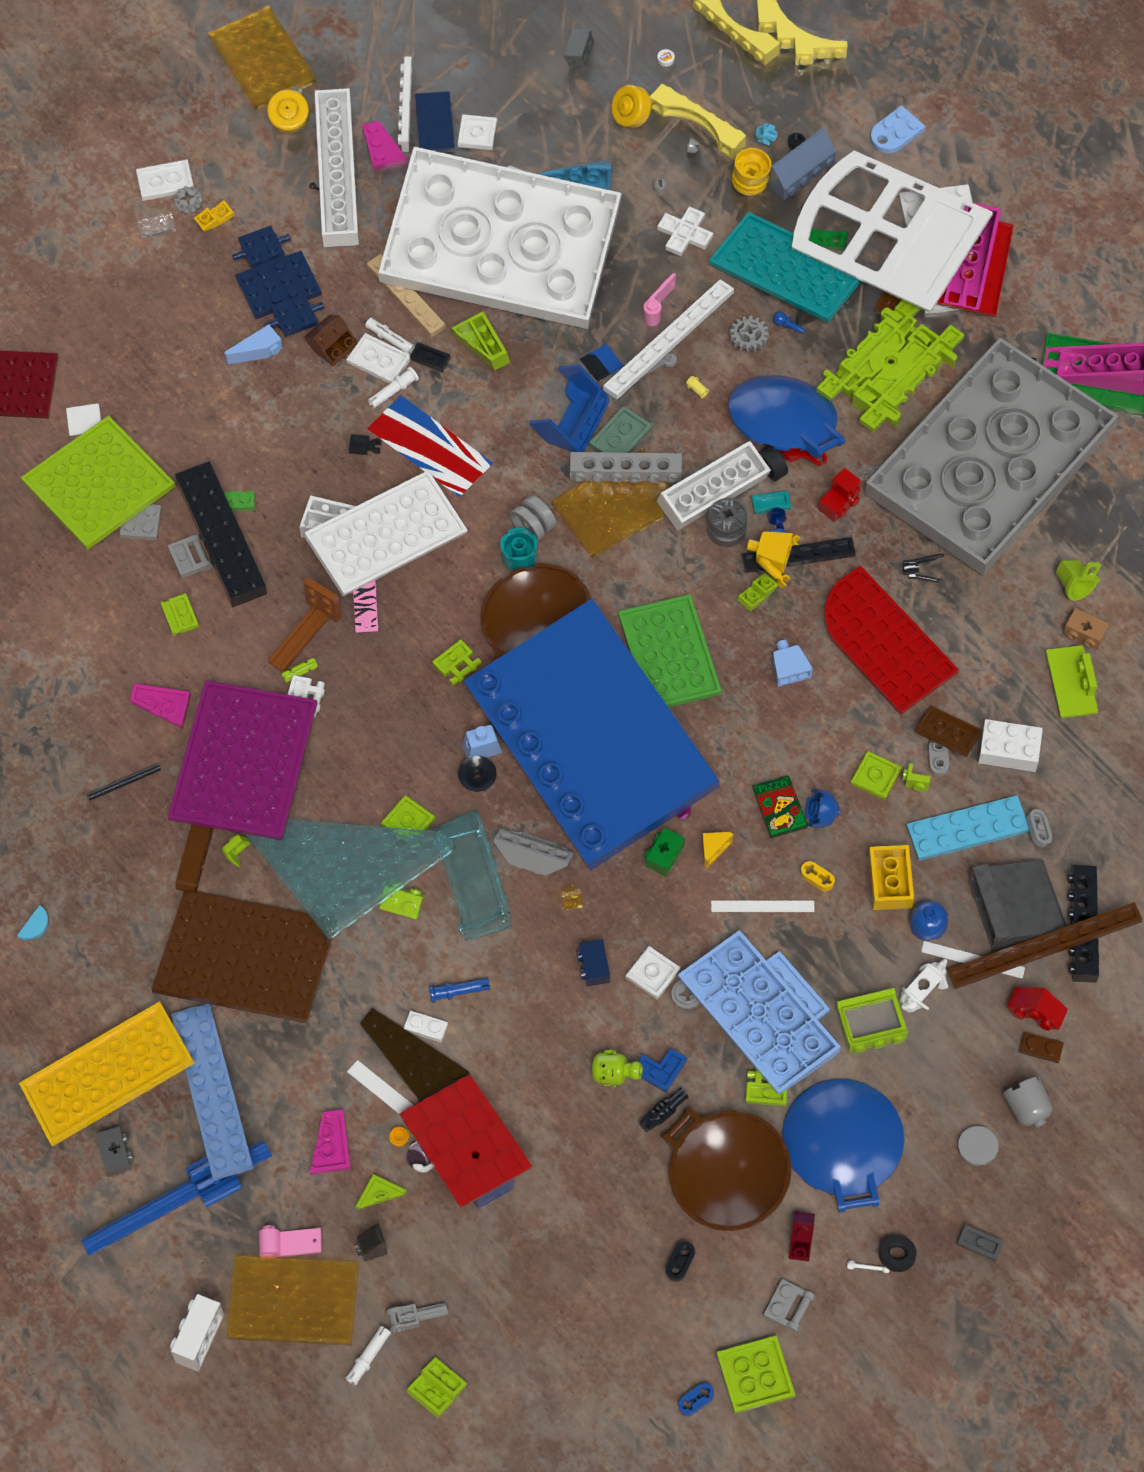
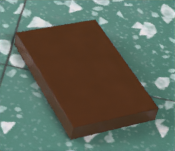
M930 706L916 727L915 733L967 757L983 730L936 707Z

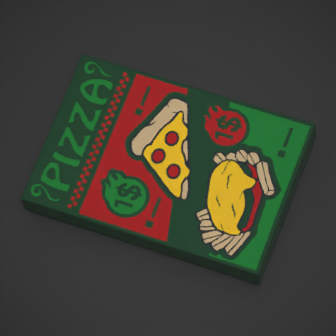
M789 775L752 785L770 839L807 829L808 825Z

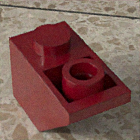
M794 1211L789 1259L809 1262L814 1230V1213Z

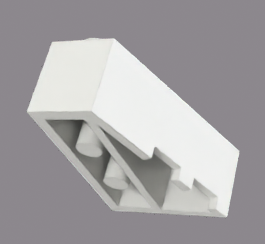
M310 496L299 527L301 538H305L303 536L304 532L356 506Z

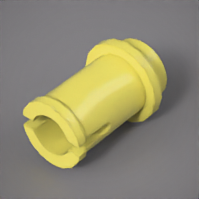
M691 376L687 380V388L692 389L701 399L709 393V390L699 382L698 377Z

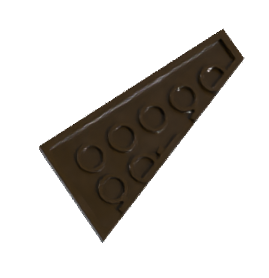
M371 1008L360 1023L363 1030L373 1043L377 1045L383 1056L390 1062L419 1102L454 1084L461 1078L470 1075L468 1070L373 1008Z

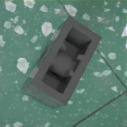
M115 1127L96 1133L108 1177L132 1170L130 1163L134 1161L131 1151L126 1150L125 1144H129L126 1132L122 1133L120 1127Z

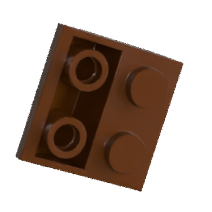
M339 315L327 316L304 337L313 351L331 366L336 365L358 344Z

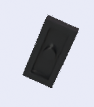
M417 342L410 355V360L440 372L445 370L451 359L450 354Z

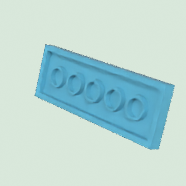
M1018 795L906 825L918 861L1029 833L1026 817Z

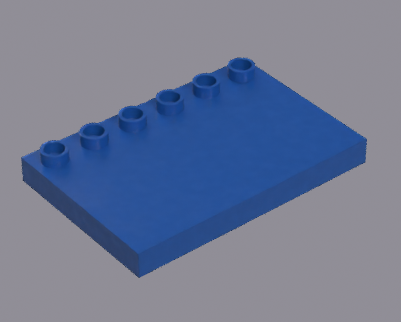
M593 599L464 680L467 690L590 871L720 787L719 780Z

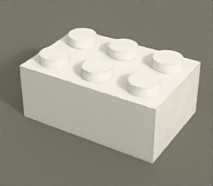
M985 719L978 763L1036 772L1043 728Z
M197 1294L195 1300L192 1299L189 1303V1313L186 1319H182L179 1326L180 1333L177 1338L174 1337L170 1349L176 1363L199 1372L224 1317V1312L219 1302Z

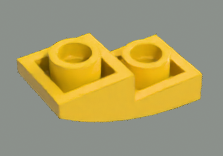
M223 200L211 210L206 208L194 219L203 231H207L228 221L235 214Z

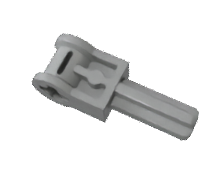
M446 1303L416 1309L415 1304L394 1307L386 1311L391 1324V1333L420 1327L419 1321L448 1314Z

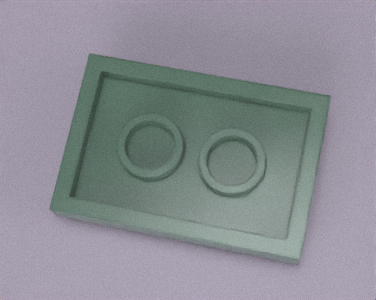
M623 406L589 442V446L597 452L630 453L652 430V424Z

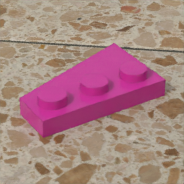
M380 121L362 124L373 170L408 163V159Z
M134 683L130 702L183 729L191 694L188 691Z
M343 1109L323 1112L310 1175L351 1169Z

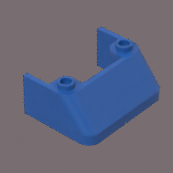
M580 364L560 366L558 370L568 380L565 394L571 401L558 426L551 419L530 421L529 424L547 443L571 452H583L608 407L609 397Z

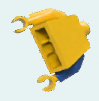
M778 528L768 532L764 531L760 541L749 539L747 550L756 552V562L774 579H777L776 582L780 588L787 586L783 580L785 582L790 581V577L788 575L782 576V573L785 572L792 546L800 545L797 543L800 541V536L795 535L793 537L792 533Z

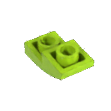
M764 573L752 582L750 588L738 595L737 601L751 612L771 595L778 587V584Z

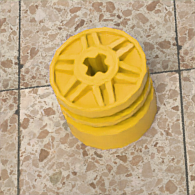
M747 148L737 154L731 181L733 187L739 193L754 196L765 190L771 170L769 156L757 148Z

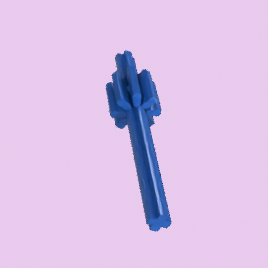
M264 1140L248 1148L253 1167L272 1157ZM206 1156L186 1167L190 1181L85 1237L81 1242L90 1257L197 1197L200 1198L204 1206L209 1207L241 1189V1184L237 1177L241 1173L213 1180Z

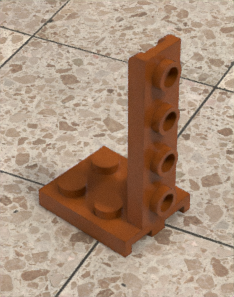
M309 577L303 583L307 604L312 608L268 661L269 664L282 672L288 669L329 618L336 623L341 618L338 595Z

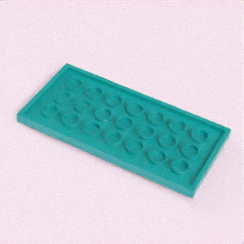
M748 212L709 259V265L829 323L861 281L793 250L794 233Z

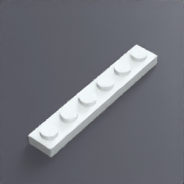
M404 57V64H401V74H404V78H400V88H403V92H400V102H403V104L399 106V116H402V120H399V131H401V134H398V145H401L402 152H409L411 57Z

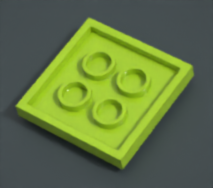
M777 1335L716 1353L734 1414L795 1397Z

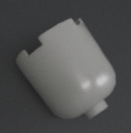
M1040 1077L1025 1080L1019 1083L1020 1088L1014 1091L1012 1088H1009L1003 1093L1015 1118L1023 1126L1029 1127L1034 1125L1035 1128L1041 1127L1046 1124L1045 1120L1052 1114L1053 1106Z

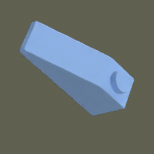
M268 324L225 351L226 363L234 364L269 358L272 355L278 354L283 349L282 341Z

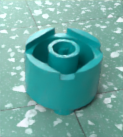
M521 527L512 528L501 538V559L508 570H515L523 566L525 568L535 566L538 558V542L536 536L530 533L528 529Z

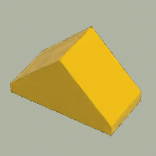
M731 832L703 833L704 867L708 868L733 842V834Z

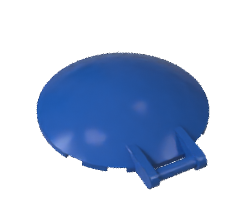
M780 375L759 376L741 383L731 394L728 410L732 416V422L742 434L760 445L766 443L774 446V449L789 451L790 448H799L800 451L806 450L813 457L818 458L822 456L823 452L845 443L844 437L835 430L837 412L834 404L816 391L817 387L805 381Z
M835 1079L824 1081L808 1088L797 1097L789 1108L783 1124L782 1138L789 1151L792 1169L809 1186L816 1190L828 1192L830 1195H835L839 1213L845 1212L847 1209L871 1205L873 1207L879 1206L876 1188L893 1174L899 1164L904 1148V1130L899 1114L892 1103L881 1092L855 1080ZM870 1193L868 1198L850 1201L843 1200L844 1197Z

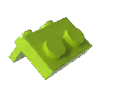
M392 882V884L385 886L379 909L417 920L426 895L422 894V891L419 889L410 888L408 890L403 888L402 884Z

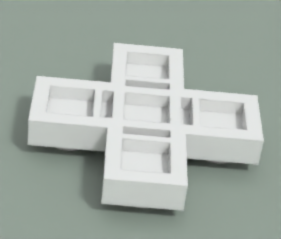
M688 207L682 219L665 213L657 230L671 236L665 250L682 256L689 243L705 250L713 238L712 232L699 227L705 218V213L692 207Z

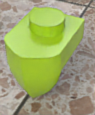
M235 835L222 848V852L229 862L240 867L241 864L237 855L249 846L251 842L248 837Z

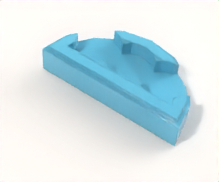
M39 905L18 933V939L23 941L38 939L46 932L49 925L48 916L42 906Z

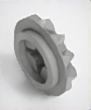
M184 186V188L178 189V192L174 194V204L179 211L192 213L201 206L202 195L193 186ZM186 194H188L191 198L189 202L190 205H188V202H186V200H183L186 199Z
M679 980L674 984L671 991V998L674 1004L678 1005L681 1009L686 1008L690 1010L695 1006L697 1007L700 1002L694 995H690L689 1001H687L685 996H682L687 987Z

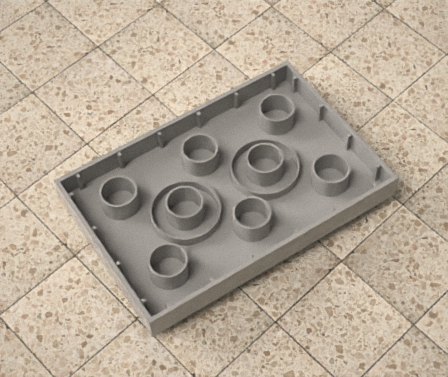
M999 338L866 482L865 494L984 576L1116 428L1119 416L1002 338Z

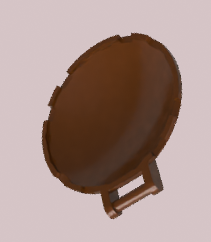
M536 564V566L525 568L523 566L510 572L509 576L503 580H498L485 597L480 615L483 634L489 645L496 651L491 663L591 600L586 585L583 584L576 574L558 565Z
M688 1107L684 1111L685 1114L676 1124L661 1136L673 1148L669 1165V1181L679 1206L694 1221L715 1230H742L764 1221L782 1203L790 1185L791 1159L783 1138L771 1124L751 1113L721 1111L718 1114L701 1118ZM692 1119L694 1122L675 1141L673 1138Z

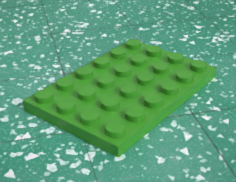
M691 594L618 611V617L629 652L668 708L722 695Z

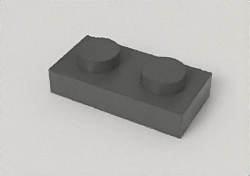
M965 1225L957 1245L996 1262L1004 1241Z

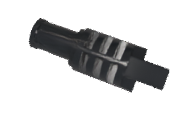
M680 1088L670 1098L662 1099L648 1111L639 1122V1125L646 1133L661 1125L675 1113L676 1108L689 1098L688 1094H683L684 1090Z

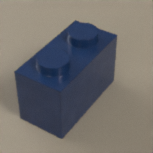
M603 939L580 943V950L576 952L578 962H582L583 968L580 969L581 979L586 981V986L610 983V972Z

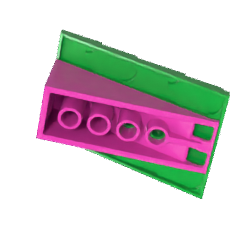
M1047 333L1042 362L1044 367L1108 409L1144 415V343L1112 344Z

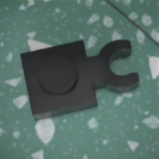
M351 434L349 454L367 455L368 451L380 454L381 449L375 447V445H382V440L379 438L370 440L367 435Z

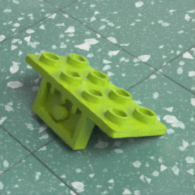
M1082 645L1047 649L1046 656L1060 718L1097 714L1098 708L1095 699L1097 682L1090 653L1085 654Z

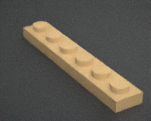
M381 254L366 263L368 269L378 279V272L383 258ZM382 283L431 337L446 328L445 323L414 290Z

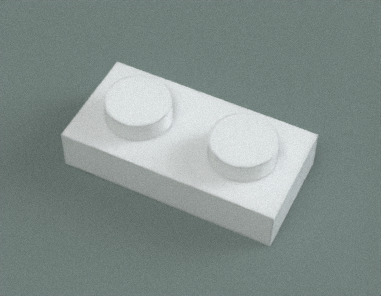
M410 1011L404 1029L411 1034L442 1043L448 1022Z

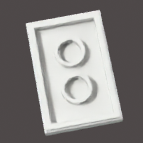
M188 159L136 169L142 201L172 196L178 192V189H182L184 186H193Z
M367 333L363 335L346 359L348 364L389 384L394 381L395 376L401 375L411 361L409 354Z

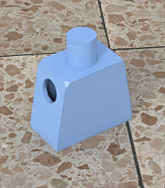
M787 640L777 642L778 650L773 652L772 657L777 687L812 678V666L798 645L789 647Z
M492 725L479 726L465 733L462 748L466 759L473 756L487 758L503 753Z

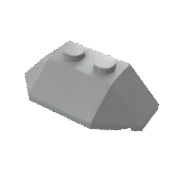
M500 829L494 838V843L508 864L539 875L546 876L568 866L574 854L561 844L525 832Z

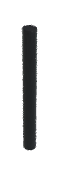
M155 764L87 794L89 801L161 771L160 766Z

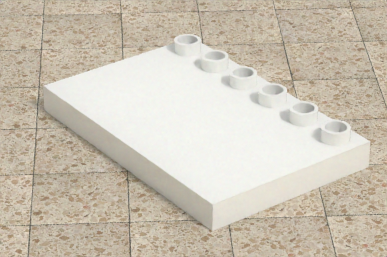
M414 147L378 272L379 282L588 329L615 228L622 193Z

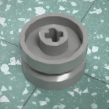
M529 495L521 502V506H517L509 513L514 527L528 529L530 533L536 536L537 542L545 536V533H548L556 526V519L551 510L544 502L533 495Z

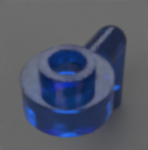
M779 507L771 509L767 514L768 522L776 525L777 529L781 528L784 530L783 522L787 519L785 510Z

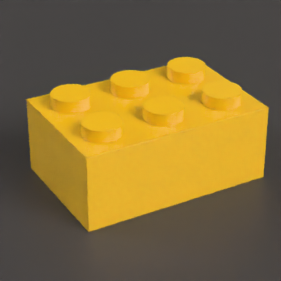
M909 845L870 847L868 863L873 910L911 909L914 903Z

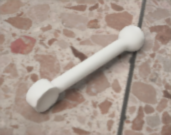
M852 1260L847 1262L848 1269L863 1268L879 1270L884 1273L890 1272L884 1266L856 1264Z

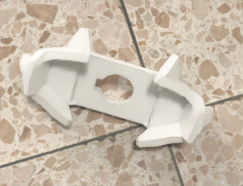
M943 959L939 963L933 962L922 965L919 969L921 973L908 988H901L899 1005L902 1010L908 1013L920 1008L928 1010L929 1007L922 1001L939 983L938 989L941 990L948 988L946 981L947 971L945 969L947 959ZM922 979L927 980L929 988L920 990L918 982Z

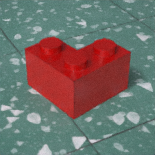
M844 467L832 479L831 489L819 500L818 510L834 523L839 518L842 519L847 514L848 509L851 506L855 507L860 500L861 480Z
M1015 987L1007 1005V1008L1013 1013L1014 1017L1021 1020L1024 1018L1034 1019L1039 1024V1027L1046 1031H1050V1029L1059 1030L1068 1011L1046 988Z

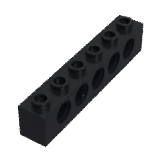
M1073 865L1071 872H1068L1067 882L1071 884V890H1068V901L1071 902V908L1068 909V920L1075 924L1098 915L1097 866ZM1078 885H1084L1086 889H1080ZM1078 903H1084L1087 907H1080ZM1098 938L1087 942V944H1080L1069 948V956H1072V963L1069 964V975H1072L1073 982L1097 983L1099 977ZM1079 958H1086L1088 962H1081Z

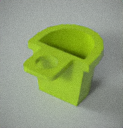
M1062 560L1060 562L1056 575L1064 586L1065 594L1070 600H1081L1095 589L1100 581V578L1096 575L1101 568V564L1099 562H1089L1084 566L1079 560ZM1092 567H1095V569L1093 570V572H1091V571L1089 570V569H1091Z

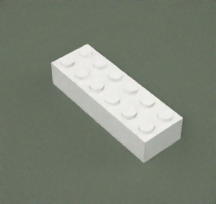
M751 441L661 492L657 503L678 531L709 513L710 507L716 501L724 498L732 499L763 481L771 470Z

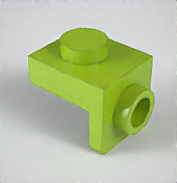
M909 763L908 769H904L902 779L906 780L905 788H911L918 792L928 791L931 776L912 773L913 763Z

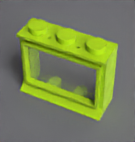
M895 988L837 1001L836 1013L849 1053L855 1052L859 1054L873 1047L874 1049H880L885 1044H900L907 1039L908 1030L896 997Z

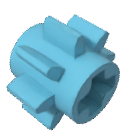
M765 122L763 125H760L756 130V137L759 138L758 142L768 146L770 142L773 143L777 138V131L774 130L776 126Z

